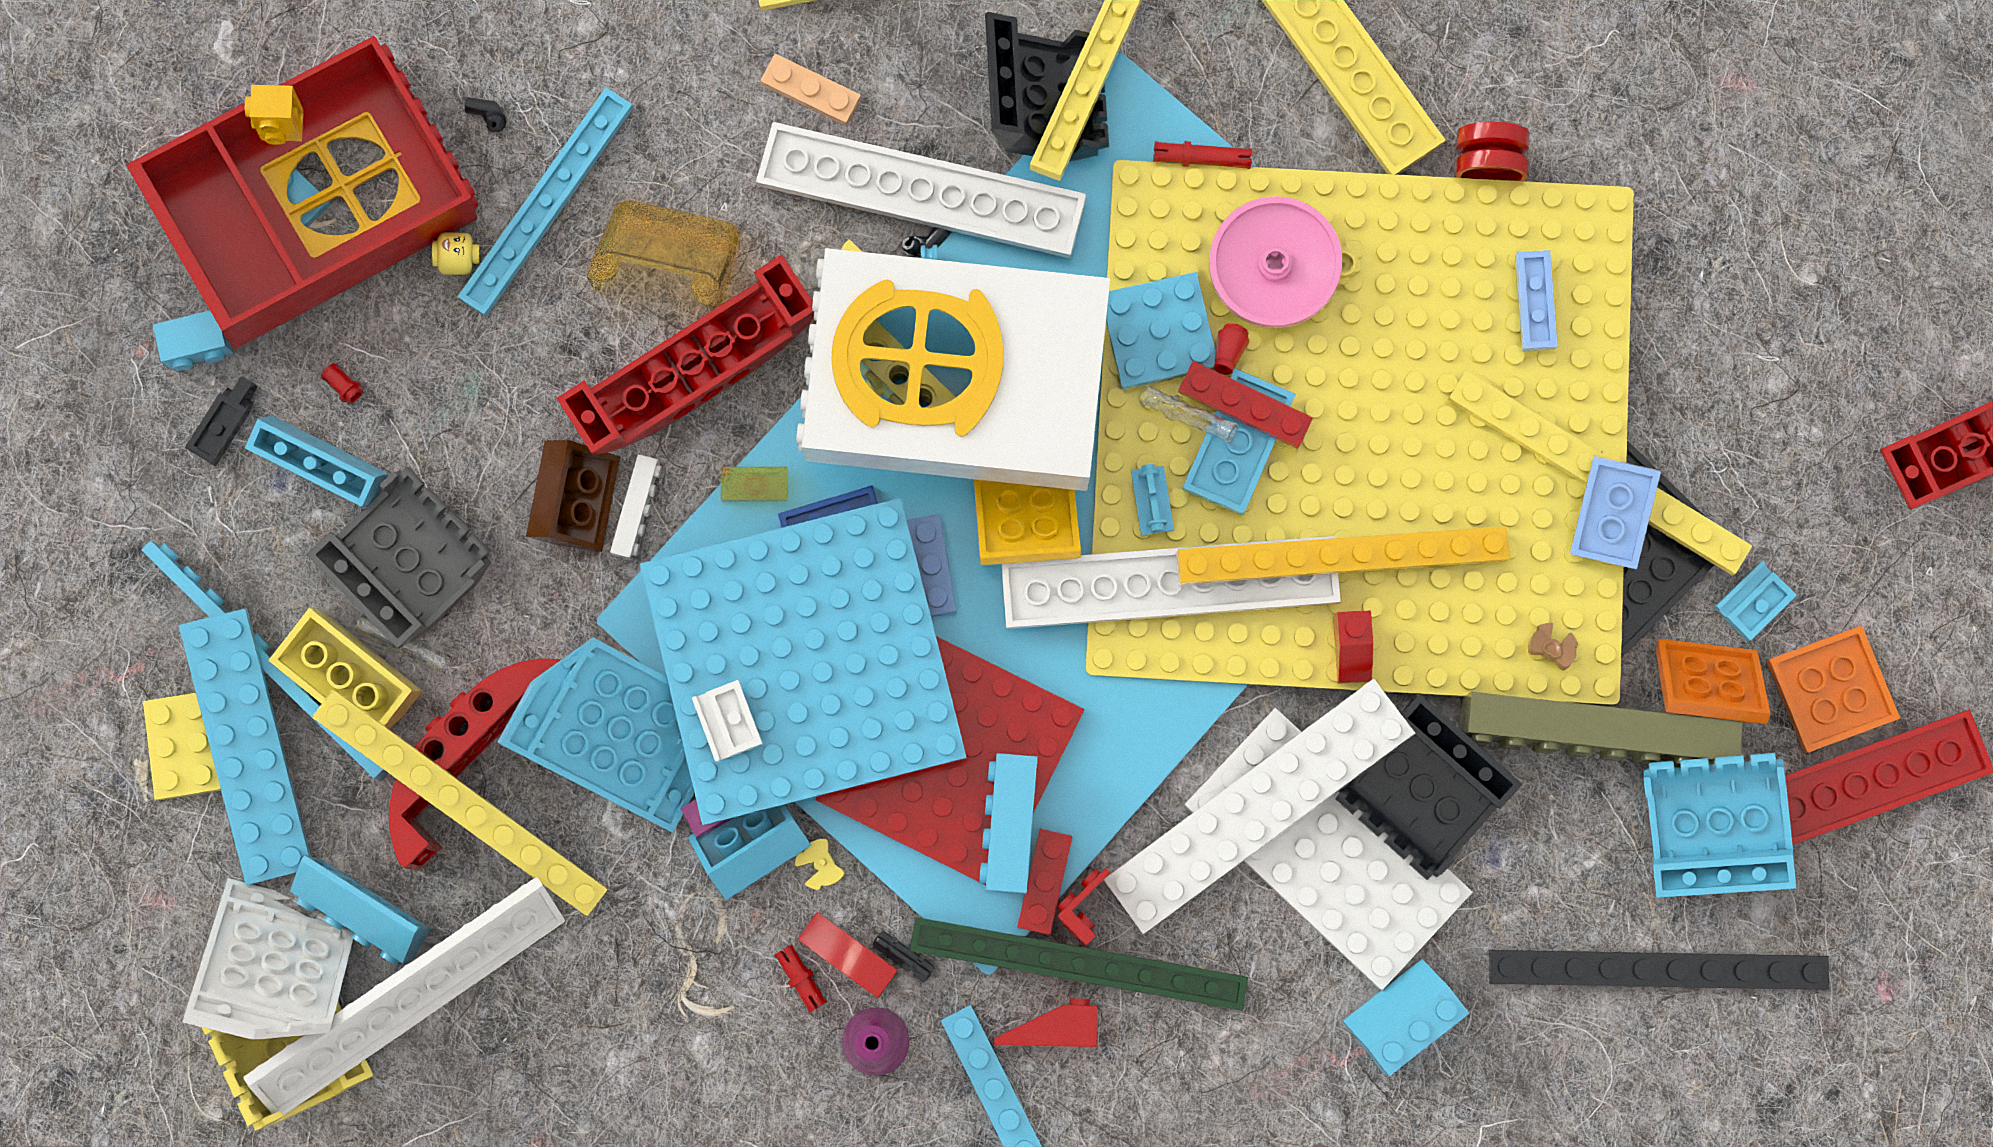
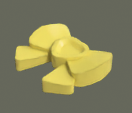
M826 838L812 841L810 843L811 846L796 856L795 866L814 862V868L818 870L805 883L806 886L812 889L820 890L822 885H833L845 875V871L835 865V861L829 853V841Z

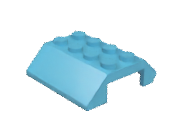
M1775 753L1750 755L1751 762H1744V756L1740 755L1715 757L1716 764L1709 765L1708 758L1680 760L1681 767H1674V761L1649 763V770H1644L1643 779L1645 797L1648 799L1653 844L1656 898L1797 888L1783 759H1776Z

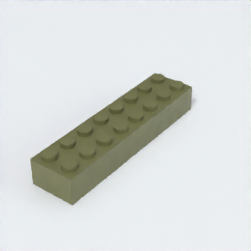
M1471 692L1461 698L1459 728L1479 746L1500 742L1499 748L1520 750V747H1526L1527 745L1533 746V752L1552 754L1553 751L1563 749L1566 750L1567 756L1586 757L1587 755H1593V753H1599V759L1620 761V758L1633 757V763L1649 765L1652 762L1674 761V767H1681L1680 760L1708 758L1709 765L1716 764L1715 757L1740 756L1743 727V722L1480 692Z

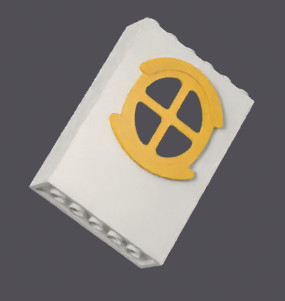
M825 248L824 259L818 258L816 270L818 288L821 289L820 292L814 291L812 304L814 320H817L816 324H810L808 344H810V353H813V356L806 357L804 377H806V385H809V389L802 390L800 410H802V418H805V423L798 424L796 443L799 444L798 451H803L805 461L1087 491L1091 471L1110 278ZM904 307H912L916 310L913 345L910 349L875 347L864 344L863 336L865 331L879 317ZM932 310H939L952 316L966 328L975 343L973 355L961 356L932 353L926 350L925 341L928 315ZM875 359L904 362L910 366L907 400L903 405H895L884 400L867 385L860 372V362L862 360ZM925 366L961 368L971 371L972 379L970 384L955 399L932 408H922L919 405L921 376Z

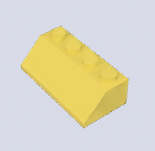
M309 608L268 660L321 704L330 692L335 689L389 729L406 714L423 692L321 609Z

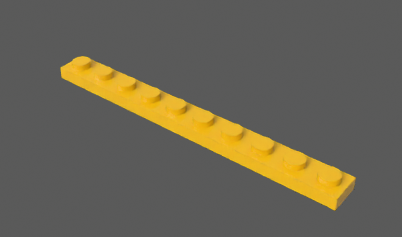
M1507 526L1178 549L1176 551L1179 585L1502 562L1510 559Z

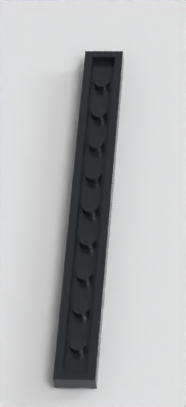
M1489 950V984L1829 990V956Z

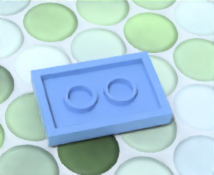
M1593 456L1570 554L1637 569L1661 471Z

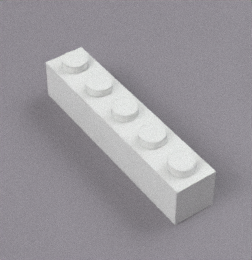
M639 454L637 456L610 550L613 556L633 561V557L638 555L640 544H637L639 536L642 537L644 534V518L649 516L651 505H648L650 497H654L656 492V485L654 483L656 477L659 478L662 471V466H660L658 459Z

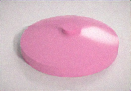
M1288 197L1260 198L1237 208L1219 227L1210 250V276L1213 287L1222 303L1240 319L1265 328L1291 327L1314 317L1328 304L1334 295L1342 271L1341 246L1336 232L1329 221L1312 206Z

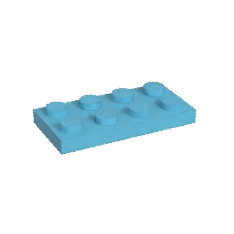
M1234 368L1231 379L1288 406H1291L1296 395ZM1216 411L1182 490L1243 516L1276 439Z

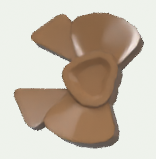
M1553 623L1540 624L1529 640L1528 653L1530 655H1542L1546 659L1554 661L1562 671L1568 669L1576 658V648L1578 646L1573 633H1569L1560 644L1556 639L1551 640Z

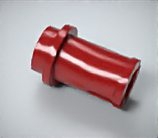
M337 363L329 365L321 374V379L326 381L340 395V401L352 404L361 397L363 390L360 388L361 383L353 381Z

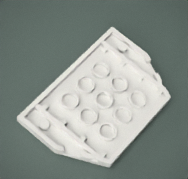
M228 878L187 1005L183 1023L253 1040L329 1033L354 933L344 926L341 930L335 928L324 920L325 916L322 914H318L317 918L314 919L275 901L290 898L272 889L253 884L246 885L245 882Z

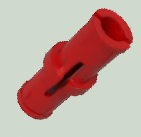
M793 944L774 955L790 979L788 982L790 988L794 987L809 1013L828 1002L812 979L813 972L811 969H806Z

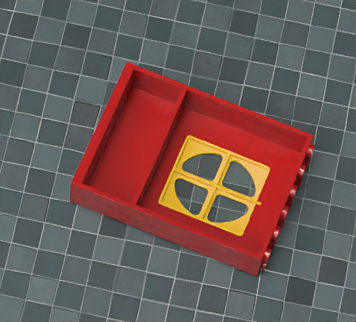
M375 36L280 84V86H293L303 108L302 141H285L284 144L273 145L265 142V140H261L256 129H252L250 117L245 115V103L126 164L195 286L234 350L431 245L433 240H438L441 233L455 232L478 220L475 208L479 204L471 184L467 178H462L456 159L451 151H446L442 143L443 138L434 124H430L426 116L427 112L420 99L414 97L410 90L411 85L402 70L398 71L394 63V56L386 43L380 46ZM347 138L362 139L380 146L384 150L385 156L353 175L345 176L340 171L327 147L334 140ZM311 152L316 153L332 178V185L300 203L292 204L288 199L290 175H292L298 163ZM393 169L399 176L396 197L387 212L379 220L372 221L368 218L356 198L354 189L379 174ZM341 197L345 200L357 220L359 229L354 233L345 235H327L307 228L301 222V218L304 214L330 200Z

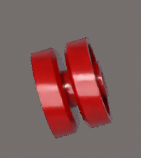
M1497 121L1476 122L1459 128L1457 131L1456 148L1462 155L1458 156L1456 160L1455 177L1525 181L1528 177L1529 160L1522 154L1526 153L1529 149L1530 132L1519 124Z

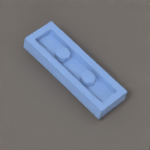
M1550 250L1517 252L1515 254L1522 351L1555 350L1558 346Z

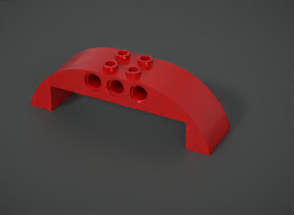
M782 254L754 272L757 280L755 284L592 388H589L584 380L556 398L593 455L621 449L674 423L762 366L784 349L807 327L814 318V311H812L813 300Z
M1993 401L1915 436L1910 435L1880 449L1909 510L1921 507L1993 475Z
M539 658L518 662L499 669L480 681L467 694L461 692L449 705L452 709L443 717L437 716L425 728L427 733L414 747L457 778L504 731L530 682L562 659ZM489 699H493L492 707L485 712V703ZM468 722V730L461 736L460 729L463 724ZM444 746V753L437 760L436 753L440 747ZM396 779L389 804V830L397 860L403 868L419 871L442 846L415 820L431 803Z

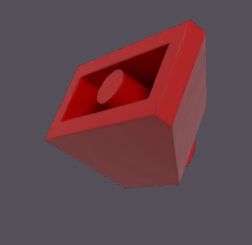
M1371 610L1337 612L1333 617L1338 684L1370 682L1372 680L1373 667Z

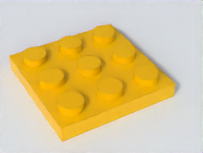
M974 479L981 565L1081 558L1075 490Z

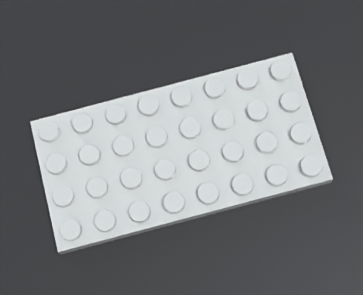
M1274 708L1184 806L1194 813L1299 735L1301 731L1279 710ZM1337 791L1245 859L1244 862L1382 991L1472 894V891L1448 868L1437 878L1432 875L1426 880L1409 865L1413 859L1410 854L1403 860L1383 842L1388 836L1385 832L1377 837L1358 820L1363 812L1358 809L1352 815L1336 801L1335 798L1340 793Z

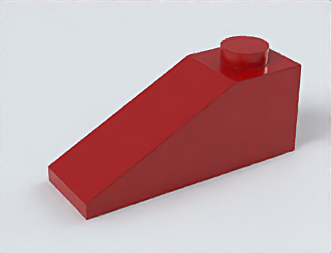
M1070 998V1005H1061L994 1038V1045L1097 1047V1006H1090V999Z

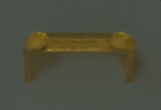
M632 200L622 201L615 207L591 260L587 279L594 290L601 291L603 282H608L617 275L621 261L693 276L691 292L694 299L701 305L709 306L712 311L725 301L739 245V232L732 223Z

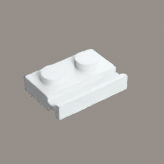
M739 680L710 690L702 695L692 697L715 762L763 745Z

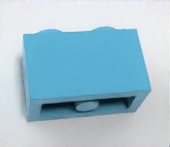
M210 310L153 324L160 361L168 368H173L174 371L190 369L193 367V363L201 361L206 363L219 362L225 359V355L234 353L233 347L223 334Z

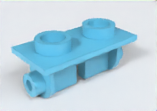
M1147 464L1141 466L1142 469L1131 470L1141 536L1174 531L1164 466L1155 467L1154 464Z

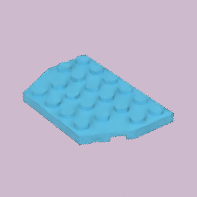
M594 637L530 682L498 740V743L672 833L683 815L681 808L689 804L694 795L667 677Z

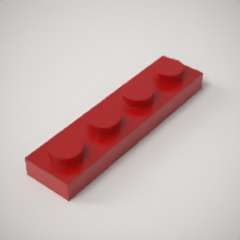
M1192 361L1178 390V393L1297 450L1313 417L1195 361Z

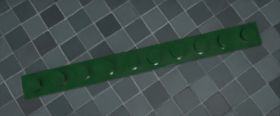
M915 917L909 951L1241 1011H1243L1248 982L1247 976Z

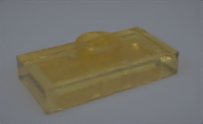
M721 467V501H788V467Z

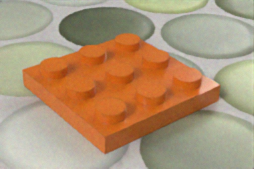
M1862 625L1766 660L1804 754L1900 719Z
M1658 638L1655 650L1665 712L1678 715L1736 720L1745 723H1768L1771 713L1758 650Z

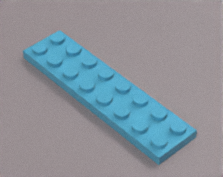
M245 608L178 625L245 884L249 885L296 873L303 856H311L248 609Z

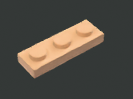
M774 54L760 80L762 86L845 126L848 125L861 100L860 94L777 54Z

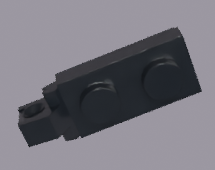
M241 376L233 390L227 388L223 394L220 392L185 448L216 466L250 414L254 404L250 400L258 386Z

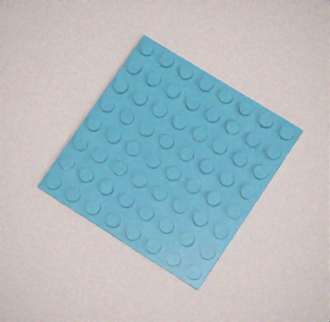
M901 498L640 563L702 825L967 758ZM739 680L763 745L715 762L692 697L702 695L710 690Z

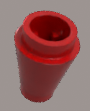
M1228 323L1223 326V329L1218 331L1214 364L1215 371L1224 375L1233 373L1234 368L1250 342L1248 338L1249 332L1246 328L1238 324Z

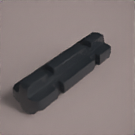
M882 931L873 942V948L882 954L884 952L888 953L887 958L907 972H910V970L915 972L913 976L920 981L925 982L928 980L935 968L925 959L923 961L919 960L920 956L913 951H909V948L901 942L897 941L895 943L892 941L894 937L887 932Z

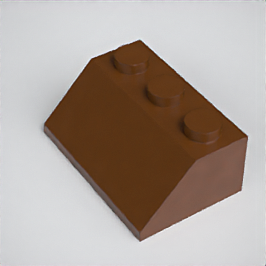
M570 440L545 441L526 537L554 545L602 552L620 456L611 453L593 455L586 445Z

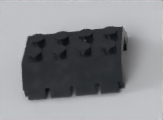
M987 12L985 14L991 131L1007 152L1034 156L1090 32L1074 30L1064 42L1018 33L1017 17ZM1105 83L1100 93H1105ZM1099 94L1069 162L1098 156L1099 149L1109 147L1108 125L1101 123L1107 121L1105 95Z
M1419 694L1400 712L1416 734L1341 788L1335 800L1352 815L1358 809L1363 812L1358 820L1377 837L1385 832L1388 836L1383 842L1403 860L1410 854L1413 859L1409 865L1428 880L1432 875L1437 878L1455 861L1453 857L1492 813L1497 808L1501 809L1523 784Z

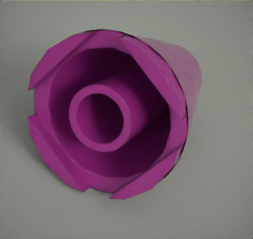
M879 1007L864 1009L855 1014L847 1023L842 1036V1048L847 1061L859 1072L871 1076L885 1075L898 1068L904 1061L910 1044L908 1030L902 1019L894 1012ZM870 1036L876 1037L879 1041V1045L875 1050H870L866 1045V1040Z

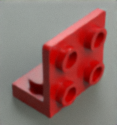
M1095 868L1081 882L1084 890L1077 897L1071 892L1056 907L1061 912L1056 919L1083 946H1086L1096 936L1091 931L1095 925L1082 912L1076 916L1072 911L1111 873L1107 868L1101 873Z

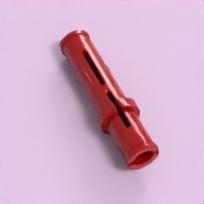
M1184 141L1183 144L1154 142L1153 162L1182 163L1183 167H1189V164L1251 169L1252 159L1250 157L1252 156V148L1192 145L1191 141Z

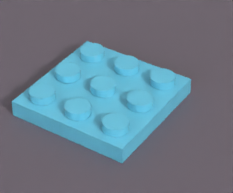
M1197 272L1109 291L1106 324L1122 390L1184 377L1192 361L1214 370L1216 351Z

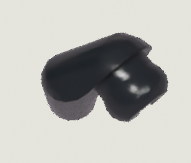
M470 97L466 98L465 113L481 115L487 124L488 130L500 132L506 127V116L497 102Z
M934 227L928 236L905 237L901 246L906 255L921 257V245H925L928 249L932 248L933 245H937L938 248L950 233L943 228Z

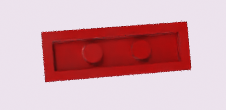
M1040 828L1027 882V893L1024 895L1017 928L1050 935L1073 836Z

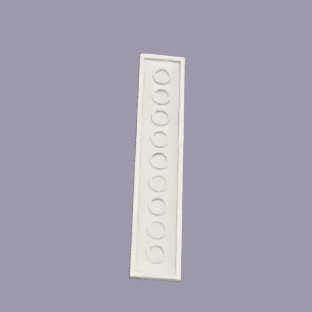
M776 122L772 123L756 179V184L759 187L927 226L943 228L953 232L1070 259L1087 198L1086 194Z
M1335 536L1081 555V558L1001 564L1006 629L1339 604L1341 600L1338 573L1179 585L1176 555L1178 549L1332 539Z
M1372 679L1106 877L1104 881L1140 931L1145 934L1416 733L1375 679Z
M537 877L499 903L493 905L479 917L465 924L457 932L433 946L432 949L416 960L405 965L394 975L377 984L372 990L345 1006L344 1009L334 1015L329 1033L304 1035L244 1076L245 1082L272 1114L281 1110L284 1116L565 922V919Z

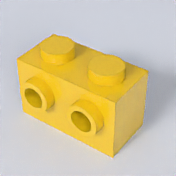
M251 85V96H246L245 115L250 117L252 129H256L260 139L273 145H281L285 141H302L303 108L293 86Z

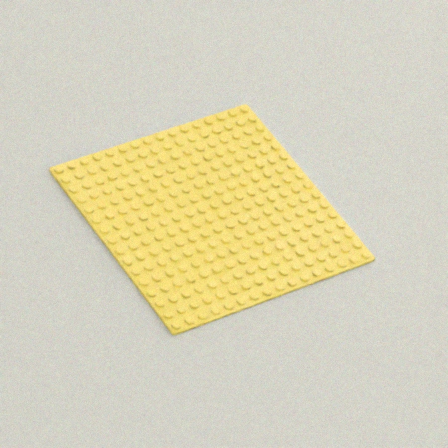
M1117 160L1113 165L1107 269V278H1110L1109 291L1197 272L1215 351L1218 331L1223 329L1225 324L1234 323L1246 328L1249 332L1248 338L1250 342L1235 368L1295 393L1296 395L1290 407L1313 417L1298 450L1279 440L1275 441L1243 516L1183 491V485L1216 410L1178 393L1184 377L1122 390L1107 324H1105L1092 554L1326 536L1346 538L1507 526L1510 559L1502 562L1338 573L1341 600L1339 604L1088 623L1086 672L1092 676L1358 691L1368 682L1338 684L1333 617L1337 612L1371 610L1373 630L1372 679H1375L1384 692L1464 697L1471 692L1581 704H1617L1620 700L1624 566L1570 554L1586 485L1447 400L1467 370L1610 459L1626 463L1633 190L1630 187L1261 167L1247 169L1189 164V167H1183L1182 163ZM1288 197L1302 201L1319 211L1335 230L1340 246L1347 247L1355 258L1361 261L1362 268L1360 272L1353 273L1349 277L1347 284H1338L1328 304L1314 317L1291 327L1265 328L1240 319L1222 303L1213 287L1210 276V250L1219 227L1237 208L1260 198ZM1550 250L1558 347L1555 350L1522 351L1515 254L1523 251ZM1147 464H1154L1155 467L1164 466L1174 531L1141 536L1131 470L1142 469L1141 466ZM1553 623L1551 640L1556 639L1560 644L1569 633H1573L1578 646L1576 648V658L1568 669L1562 671L1554 661L1546 659L1542 655H1530L1528 653L1529 640L1540 624Z

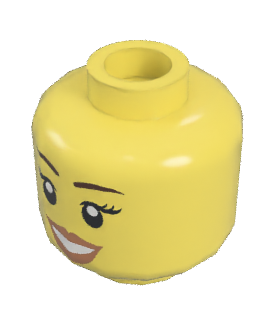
M443 232L439 235L438 240L432 241L433 266H438L439 272L443 275H468L472 271L473 264H479V244H473L469 233Z

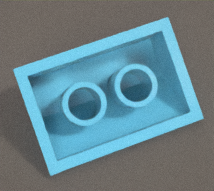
M786 804L735 817L700 839L694 833L688 837L707 875L725 900L741 892L747 886L811 846Z
M1421 959L1342 1021L1383 1075L1391 1076L1470 1013L1450 987Z

